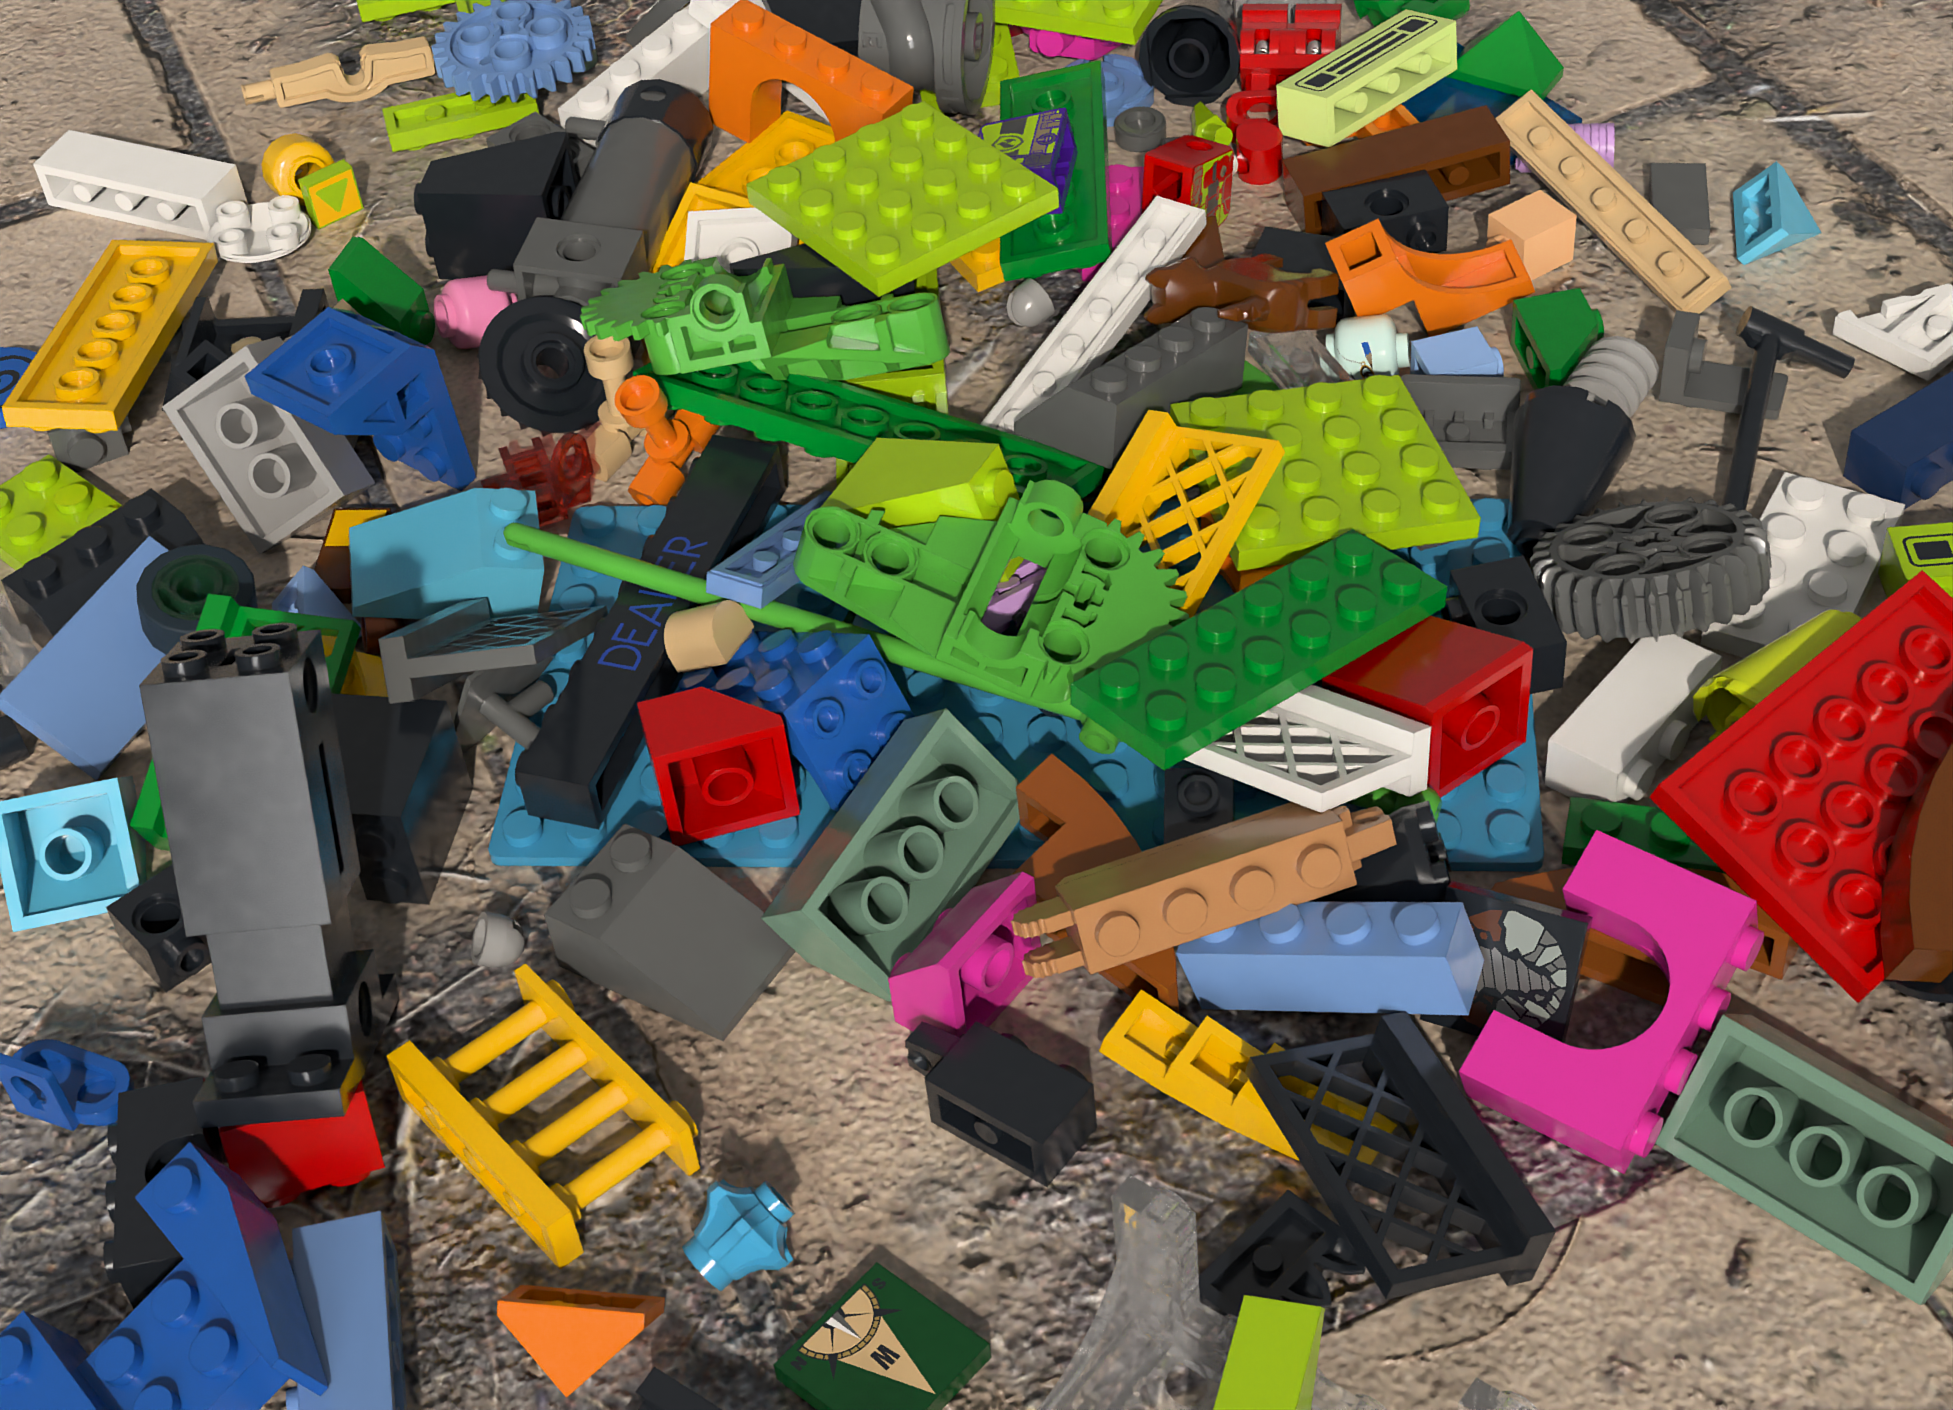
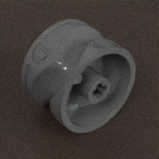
M862 0L858 32V58L913 86L914 91L924 89L934 93L942 113L957 114L960 112L961 114L975 115L979 111L985 97L991 70L995 35V0Z

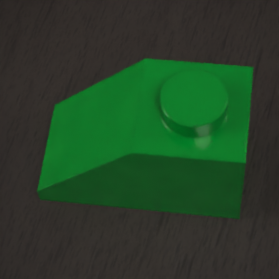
M353 236L328 269L337 301L339 302L341 299H344L361 316L421 344H429L435 332V319L429 311L424 289L364 238Z
M1580 288L1513 300L1510 345L1533 390L1553 385L1563 386L1593 343L1604 338V325L1599 310L1596 308L1591 309Z

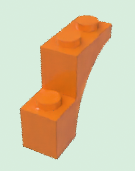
M1376 219L1325 243L1357 317L1381 315L1413 301L1429 337L1446 333L1512 303L1513 300L1535 293L1530 276L1511 239L1472 252L1457 254L1427 253L1409 248L1396 241L1383 228L1379 219Z

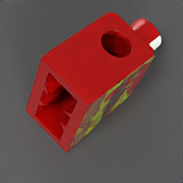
M1183 135L1148 151L1144 158L1142 214L1154 198L1160 196L1205 210L1206 217L1216 216L1219 227L1228 217L1231 202L1232 176L1238 170V161L1232 148L1197 136Z

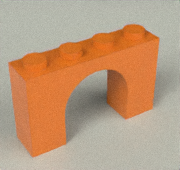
M739 0L711 23L710 118L712 124L747 143H751L780 118L782 80L801 88L817 102L831 124L835 142L856 133L863 126L875 124L899 113L904 107L913 103V86L748 0Z

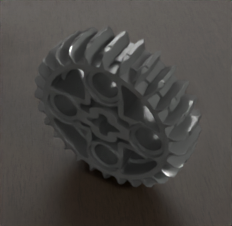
M1666 497L1662 502L1649 503L1642 499L1640 504L1628 506L1619 502L1618 507L1605 511L1596 508L1594 514L1588 517L1576 515L1573 519V524L1559 523L1554 532H1546L1541 538V542H1538L1533 547V555L1530 558L1531 571L1561 631L1567 635L1578 632L1580 637L1585 640L1600 635L1606 643L1614 638H1627L1632 644L1637 638L1653 637L1657 642L1660 636L1676 634L1683 638L1686 631L1694 629L1707 632L1710 624L1715 622L1727 625L1733 615H1745L1749 612L1751 605H1758L1763 600V595L1770 589V568H1772L1770 544L1767 540V531L1763 529L1762 521L1752 517V514L1745 509L1738 511L1736 506L1731 503L1718 506L1717 502L1713 499L1703 503H1696L1692 497L1684 501H1670Z

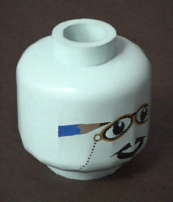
M1384 314L1341 319L1335 327V333L1326 334V359L1329 379H1338L1339 382L1367 379L1374 375H1399L1400 368L1410 367L1411 365L1408 332L1397 333L1392 318Z

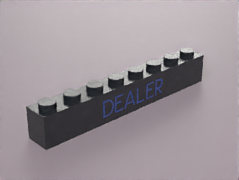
M712 435L701 456L693 459L688 478L678 495H673L670 498L665 517L656 533L648 536L640 560L706 580L708 571L758 538L764 531L786 491L779 445ZM622 580L618 598L608 615L598 621L593 640L581 660H576L572 665L568 683L556 704H551L547 708L539 733L530 748L523 750L517 760L515 781L517 786L521 788L528 815L599 830L646 745L637 703L674 694L679 681L685 674L683 672L678 673L668 657L664 644L665 624L674 612L704 605Z

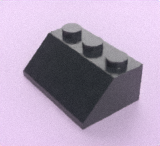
M151 488L141 495L128 500L123 506L92 525L82 528L74 536L41 556L28 561L23 567L1 579V582L23 632L44 648L149 536L169 551L180 546L205 543L184 513ZM221 589L226 594L231 595L229 592L225 591L224 589Z

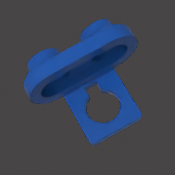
M44 1039L32 1042L19 1049L12 1057L0 1053V1081L17 1112L73 1132L79 1124L106 1126L118 1120V1093L135 1090L134 1082L127 1068L121 1062L58 1040Z

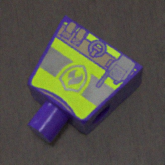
M1057 108L983 125L979 130L978 137L1058 188L1059 208L1047 214H1062L1078 154L1067 109Z

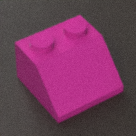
M1020 872L972 888L954 908L946 909L938 917L932 932L912 953L908 952L899 958L888 977L895 1022L914 1031L923 1021L958 1037L965 1034L976 1021L989 1028L1033 978L1025 975L1022 961L1024 960V954L1028 953L1029 950L1041 947L1040 936L1026 939L1018 935L1015 936L1011 924L1014 917L1013 914L1018 913V910H1023L1025 907L1029 908L1037 904L1033 876Z

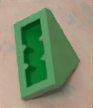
M1517 11L1472 40L1457 56V70L1447 75V77L1522 97L1529 90H1532L1544 100L1563 77L1564 67L1522 13Z

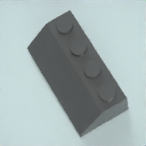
M1197 308L1190 314L1161 329L1156 334L1129 348L1104 365L1095 368L1092 372L1053 395L1014 422V433L1113 470L1148 410L1168 412L1170 415V404L1194 401L1202 397H1227L1242 387L1248 324L1218 318L1217 310L1219 309Z

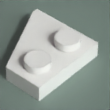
M1948 283L1925 289L1922 293L1915 296L1903 295L1882 301L1880 313L1857 318L1851 310L1840 312L1835 316L1833 335L1929 381L1953 361V285Z

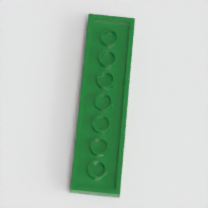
M751 361L672 375L655 374L650 362L633 371V377L646 375L656 380L667 397L668 410H687L704 416L705 421L714 425H734L753 431L754 436L761 440L772 442L785 441L804 447V451L807 454L815 457H835L856 464L876 438L995 443L1000 446L1009 472L1013 476L1020 499L1029 480L1033 482L1055 480L1064 483L1074 489L1081 499L1102 485L1103 466L1027 438L843 382L829 380L828 378L789 374L787 380H774L770 374L759 370ZM1040 509L1042 512L1051 517H1058L1051 511Z

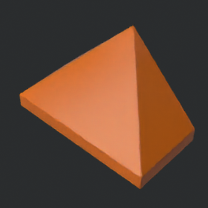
M520 1285L497 1301V1316L567 1398L664 1313L665 1297Z

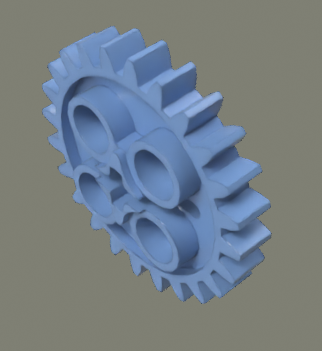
M491 0V5L486 7L474 3L472 4L473 13L469 14L458 11L456 13L458 22H444L445 32L436 33V44L431 46L438 78H443L446 88L454 87L458 96L470 92L473 101H477L487 94L490 96L491 103H496L502 95H509L511 102H516L522 93H527L534 99L538 96V89L545 88L551 92L557 91L555 82H573L571 72H584L586 70L584 62L593 60L592 50L596 49L589 15L584 16L581 6L572 8L570 0H562L556 3V0H508L505 2Z

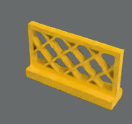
M1148 410L1089 510L1088 515L1106 522L1107 527L1114 519L1120 520V533L1126 538L1140 531L1145 535L1140 547L1149 543L1151 551L1161 549L1158 538L1188 523L1193 535L1162 550L1165 554L1156 569H1168L1200 552L1201 559L1195 569L1177 578L1175 584L1168 587L1186 591L1187 599L1183 607L1176 609L1188 613L1189 618L1195 615L1284 456L1285 450L1279 440L1176 426L1168 412ZM1189 449L1207 451L1208 458L1181 471L1189 458ZM1247 457L1256 458L1251 470L1228 480L1224 469ZM1217 474L1220 486L1189 501L1186 489ZM1177 494L1181 506L1153 520L1163 501ZM1228 502L1230 507L1224 518L1201 530L1196 518Z

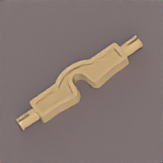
M425 36L396 42L364 45L359 52L361 68L355 75H346L339 57L333 53H325L298 63L275 67L269 71L271 79L240 85L244 102L248 106V104L276 98L278 106L284 108L326 98L337 102L362 101L379 94L388 85L434 75L435 63L432 45H429Z

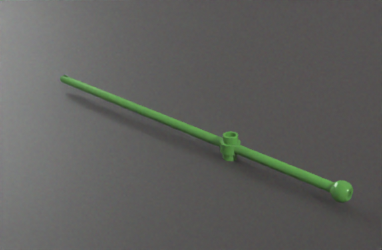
M510 523L503 531L505 540L510 546L701 605L729 600L706 593L705 579L521 523ZM774 600L762 609L737 602L744 608L750 620L783 630L789 629L793 633H817L829 630L831 633L869 634L884 661L1079 720L1083 725L1079 733L1080 741L1087 748L1097 753L1112 754L1115 752L1118 743L1123 742L1070 705L1071 697L1061 703L1053 704L1038 701L1033 697L1029 700L937 660L902 639ZM1428 786L1427 790L1411 797L1381 787L1346 802L1365 809L1377 806L1382 809L1385 815H1388L1402 806L1413 803L1418 804L1429 800L1436 824L1442 806V800L1438 793Z

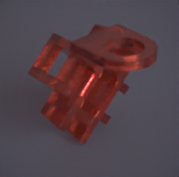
M569 432L563 435L554 448L551 461L548 459L540 436L531 439L533 445L531 450L510 455L507 446L498 448L505 474L480 481L482 487L535 491L539 527L569 519L567 508L591 502L590 477L593 475L594 470L585 437L581 434ZM573 446L575 454L566 456L569 449Z

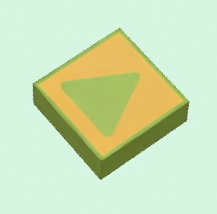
M344 159L298 179L310 221L318 230L364 209L352 166Z

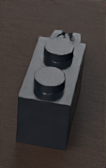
M922 1021L905 1040V1048L908 1049L907 1060L909 1066L925 1076L931 1122L1045 1187L1050 1185L1097 1128L1094 1084L1090 1083L1074 1067L1066 1064L1057 1065L1031 1051L1022 1040L1012 1034H999L976 1021L965 1034L958 1037Z

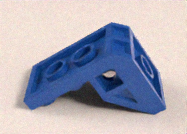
M327 307L244 376L251 394L334 435H374L373 442L385 458L392 462L400 461L420 471L423 476L433 482L441 481L459 491H463L477 478L435 350L357 313Z

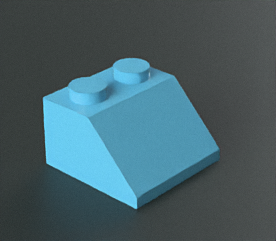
M133 776L117 777L0 801V873L13 932L108 913L106 909L108 905L146 882V840L129 826L138 801Z

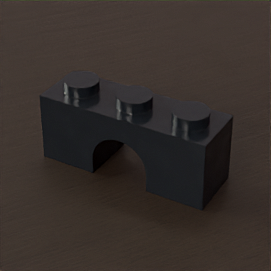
M204 1077L119 1092L118 1120L116 1123L108 1125V1146L112 1161L116 1165V1179L107 1181L105 1197L110 1219L114 1223V1239L104 1242L103 1258L110 1283L121 1284L133 1309L184 1259L135 1197L189 1142L222 1163V1142L218 1127L198 1129L193 1101L205 1082Z

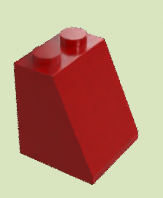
M1429 616L1322 678V688L1431 726L1427 786L1434 789L1441 798L1526 742L1533 648L1524 641Z

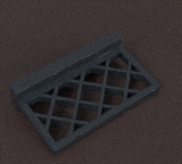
M1406 1011L1381 1016L1374 1034L1250 1057L1245 1074L1386 1300L1499 1273L1507 1286L1533 1280L1556 1230ZM1363 1061L1362 1067L1375 1087L1335 1070L1340 1065ZM1291 1075L1319 1088L1314 1100H1311L1283 1088L1278 1078ZM1326 1091L1367 1107L1368 1109L1363 1121L1322 1105L1321 1103ZM1375 1111L1397 1120L1412 1142L1370 1125ZM1312 1124L1354 1141L1349 1156L1319 1144L1310 1130ZM1361 1146H1366L1403 1162L1399 1176H1394L1357 1160L1356 1158ZM1411 1167L1434 1175L1448 1198L1406 1181ZM1347 1180L1390 1197L1385 1213L1354 1200L1345 1186ZM1398 1201L1439 1218L1440 1222L1436 1233L1432 1234L1393 1217ZM1449 1223L1471 1232L1483 1250L1474 1252L1444 1239ZM1384 1238L1427 1255L1425 1263L1398 1269L1382 1244Z

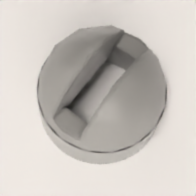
M1031 278L1026 279L1015 287L1007 298L1006 310L1008 317L1019 326H1037L1050 318L1055 312L1053 303L1046 291Z
M481 912L472 937L471 959L473 964L496 968L508 966L517 961L524 952L525 943L523 930L518 922L504 914Z

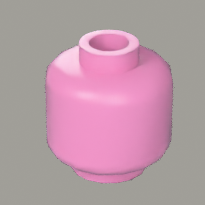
M487 275L450 280L445 284L442 294L436 295L434 299V318L437 330L442 338H448L458 349L479 347L482 336L491 320L501 310L517 302V298L514 293L491 291L487 286Z

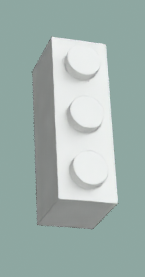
M1675 634L1660 636L1657 642L1653 637L1641 638L1548 740L1544 785L1570 798L1579 797L1626 804L1631 799L1640 800L1650 788L1659 766L1666 758L1671 761L1675 760L1684 749L1690 731L1698 723L1693 710V696L1706 680L1720 672L1722 656ZM1707 715L1701 719L1705 722L1709 721Z

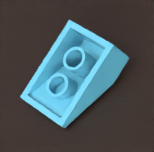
M473 488L349 527L352 617L424 619L461 601L487 598L490 619L538 613L544 576L543 556L510 546L503 535L504 528L513 522L540 529L535 491L512 488Z

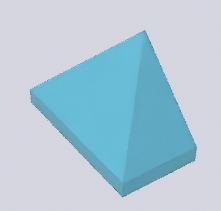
M1777 161L1733 192L1737 259L1743 265L1822 233L1785 169Z

